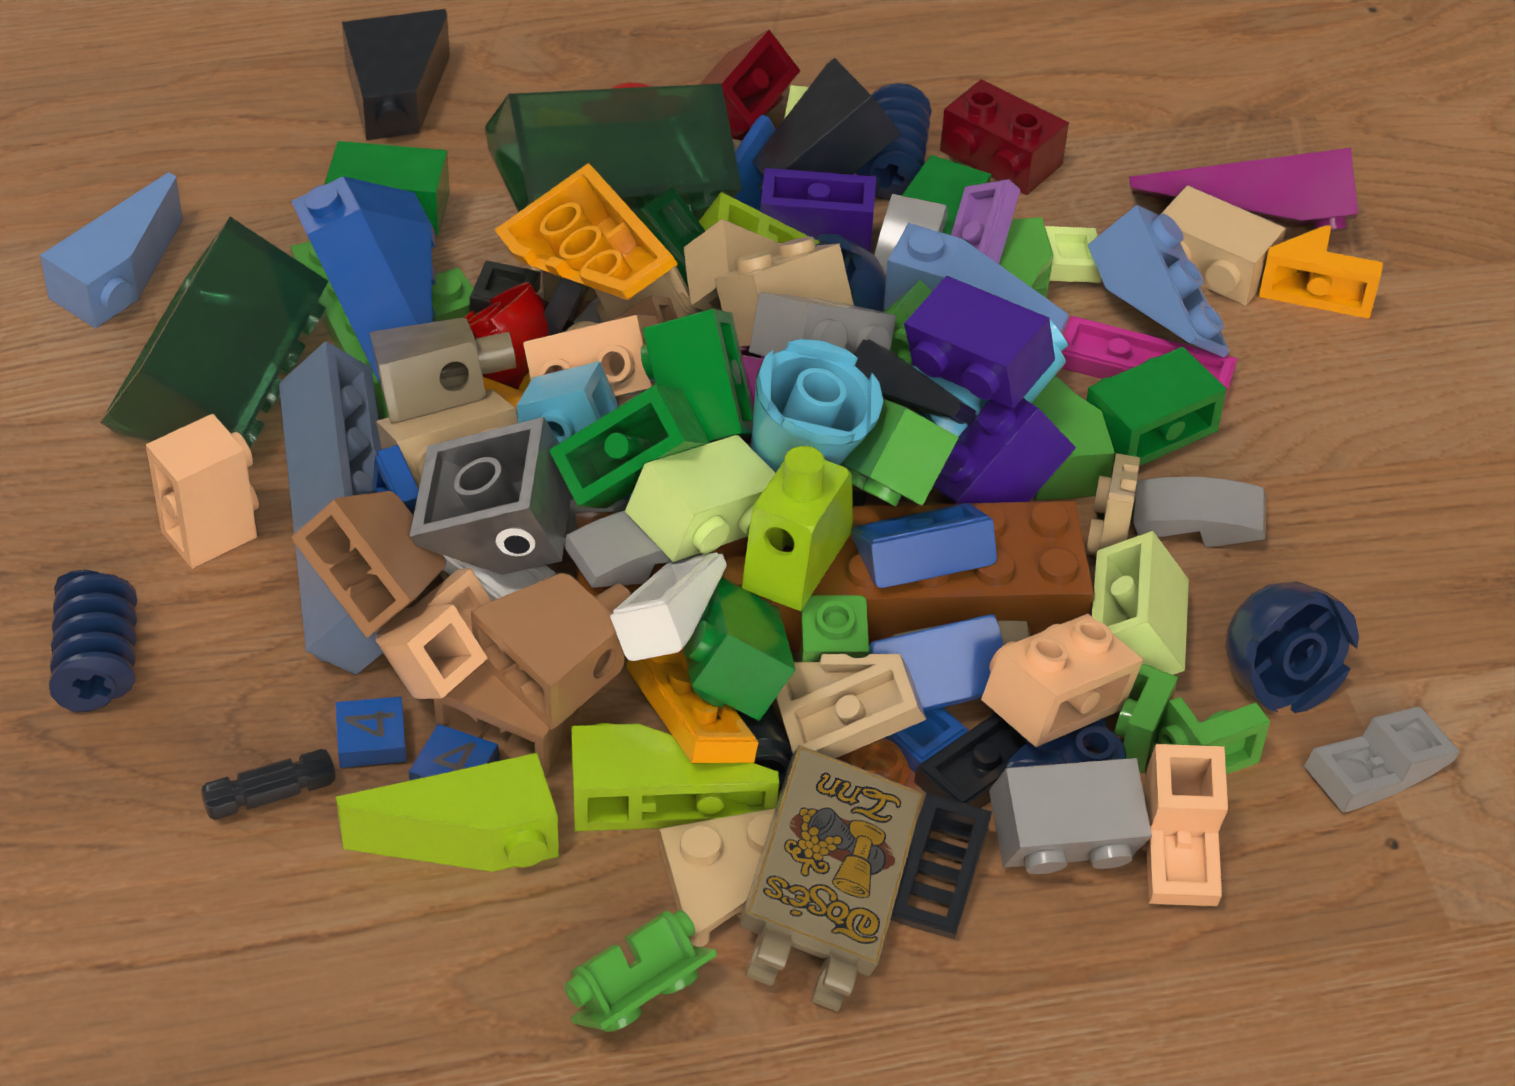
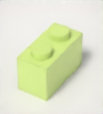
M734 435L645 463L625 512L672 562L698 553L708 554L715 551L721 545L749 537L752 510L757 499L775 475V472L738 435Z
M1154 531L1097 550L1092 617L1105 624L1113 635L1144 659L1142 664L1152 666L1171 675L1185 671L1188 577Z

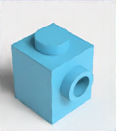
M600 361L533 377L516 405L517 422L521 423L544 417L558 442L561 443L618 408L619 405Z

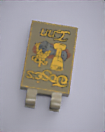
M798 745L788 766L739 927L758 934L746 970V977L772 986L778 969L782 971L786 964L790 948H796L824 959L811 1002L837 1012L839 1011L843 996H849L852 992L857 972L869 977L878 965L924 793Z

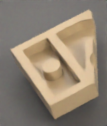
M1116 453L1112 478L1099 476L1093 512L1104 513L1105 517L1104 520L1092 518L1086 555L1096 557L1097 550L1127 540L1140 457Z
M822 654L820 662H794L796 670L776 697L793 754L798 745H802L832 758H838L926 720L909 667L901 654H870L864 658H852L847 654Z
M775 808L660 829L659 845L677 910L684 911L690 917L695 927V934L689 937L692 946L703 947L709 943L710 931L735 914L741 919Z

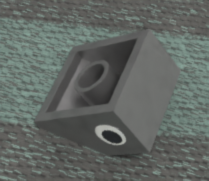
M541 417L429 445L427 447L409 536L413 543L421 548L501 575L562 561L571 492L549 452L559 442L546 419Z

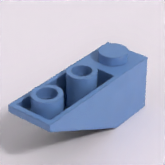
M1136 205L1087 245L1107 290L1190 344L1222 357L1230 353L1221 333L1224 329L1223 321L1217 311L1208 304L1200 287L1203 285V277L1197 267L1188 260L1181 245L1183 233L1171 217L1166 214L1158 215Z

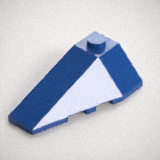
M343 176L328 184L317 186L309 193L291 202L380 384L369 332L436 322V312L432 306V285L436 284V270L432 264V247H435V231L414 192Z

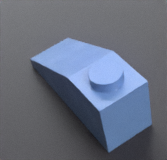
M170 172L166 173L42 253L40 259L48 298L93 328H97L137 301L183 221L177 177Z
M908 223L887 260L884 311L919 280H922L933 291L946 276H950L1049 317L1061 333H1063L1068 323V313L964 239Z

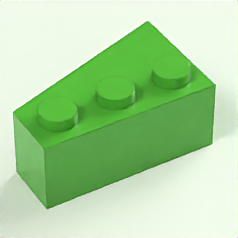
M883 399L884 402L875 427L840 466L847 468L852 473V485L894 506L897 505L900 498L907 502L923 505L959 437L908 408Z

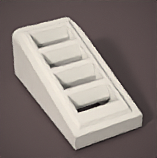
M716 552L667 563L613 610L614 613L610 615L623 652L629 660L636 661L677 653L687 644L727 566L723 553L718 554Z

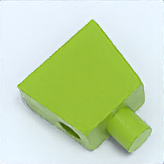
M798 446L786 453L785 460L757 499L752 510L742 581L743 589L798 611L803 609L850 536L851 529L853 528L852 473L847 468L826 461L819 450L809 446ZM794 541V550L783 552L785 545L793 547Z

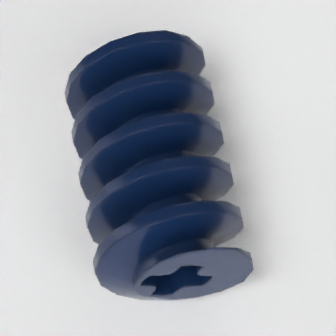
M894 83L884 85L871 94L900 131L901 135L856 172V175L875 176V197L889 201L892 194L903 195L925 164L932 109L929 99L925 94L910 84Z
M91 570L70 571L58 577L54 586L55 599L53 602L54 619L52 621L53 638L51 641L52 657L50 660L51 677L49 689L51 697L60 706L72 712H91L105 707L112 699L122 697L132 689L135 683L133 666L136 662L134 650L136 632L134 627L137 623L135 607L138 598L136 589L127 580L116 575L103 574Z

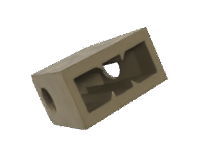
M456 318L369 332L381 389L391 424L480 401L486 397L482 375L516 368L515 354L509 332L475 339L467 318Z

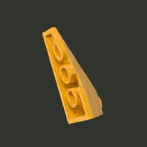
M589 163L494 229L518 262L629 300L678 265L673 255Z

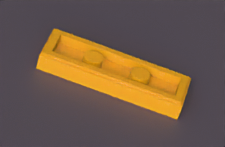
M684 648L677 653L636 661L628 659L627 671L691 763H754L758 740L733 707L727 704L723 705L722 708L713 706L694 691L691 686Z

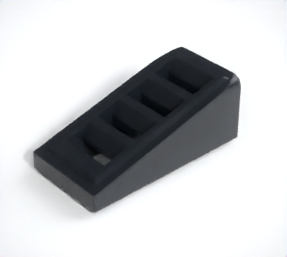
M863 339L853 355L858 358L855 367L868 380L871 373L874 374L880 383L883 399L958 424L971 426L978 417L975 414V409L873 340Z
M926 793L909 848L890 918L891 921L952 939L956 938L989 830L992 811ZM936 831L969 841L967 849L930 838L931 833ZM928 852L963 862L961 870L924 860V854ZM918 873L956 884L955 890L951 892L916 882ZM911 895L950 906L947 917L908 906Z

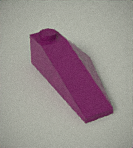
M1351 148L1129 176L1130 188L1133 193L1174 200L1188 185L1262 218L1297 225L1313 224V230L1325 225H1330L1331 231L1347 229L1346 219H1353L1358 215Z

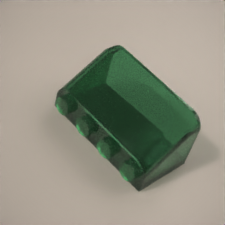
M721 83L512 93L507 95L485 125L488 150L517 212L526 208L588 163L634 213H637L672 186L696 217H703L721 192L734 198L742 190Z
M229 217L177 289L104 413L100 423L120 436L152 442L179 428L214 414L230 433L238 432L250 449L264 426V423L256 418L259 411L262 410L267 413L280 395L279 383L281 380L277 377L281 371L288 374L305 349L306 344L298 340L301 332L308 336L325 311L326 307L320 304L318 300L329 281L240 222Z

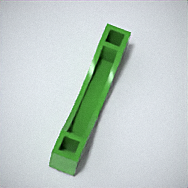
M1043 218L1012 219L999 265L1046 298L1053 251ZM1055 375L1032 404L1048 417L1076 449L1035 494L1036 500L1096 496L1099 476L1111 477L1115 455L1103 413L1100 409L1078 396Z

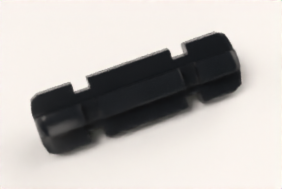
M319 749L300 755L297 762H292L291 758L238 773L237 779L230 781L228 777L207 782L201 788V795L208 816L211 819H219L236 814L238 807L244 805L249 810L299 795L301 793L300 789L304 787L312 791L329 786L336 780L335 768L328 751Z

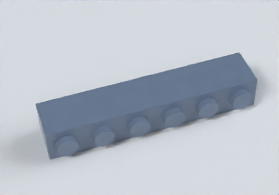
M327 341L320 345L279 383L294 534L334 499L375 493L372 487L374 462L377 451L382 450L376 424L378 412L372 368ZM295 544L306 651L321 661L330 662L357 675L383 653L375 640L378 630L372 636L365 637Z

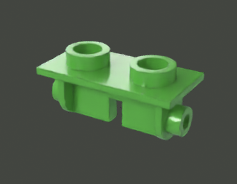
M678 910L673 914L669 911H663L624 937L636 961L628 965L620 946L613 944L571 971L572 979L564 983V990L569 1000L577 1008H581L584 1005L585 1008L571 1016L570 1019L573 1024L601 1029L605 1032L621 1029L641 1016L642 1009L640 1006L659 993L665 995L677 992L693 983L699 976L697 968L716 957L717 953L715 949L692 946L689 937L695 934V927L690 917L684 911Z

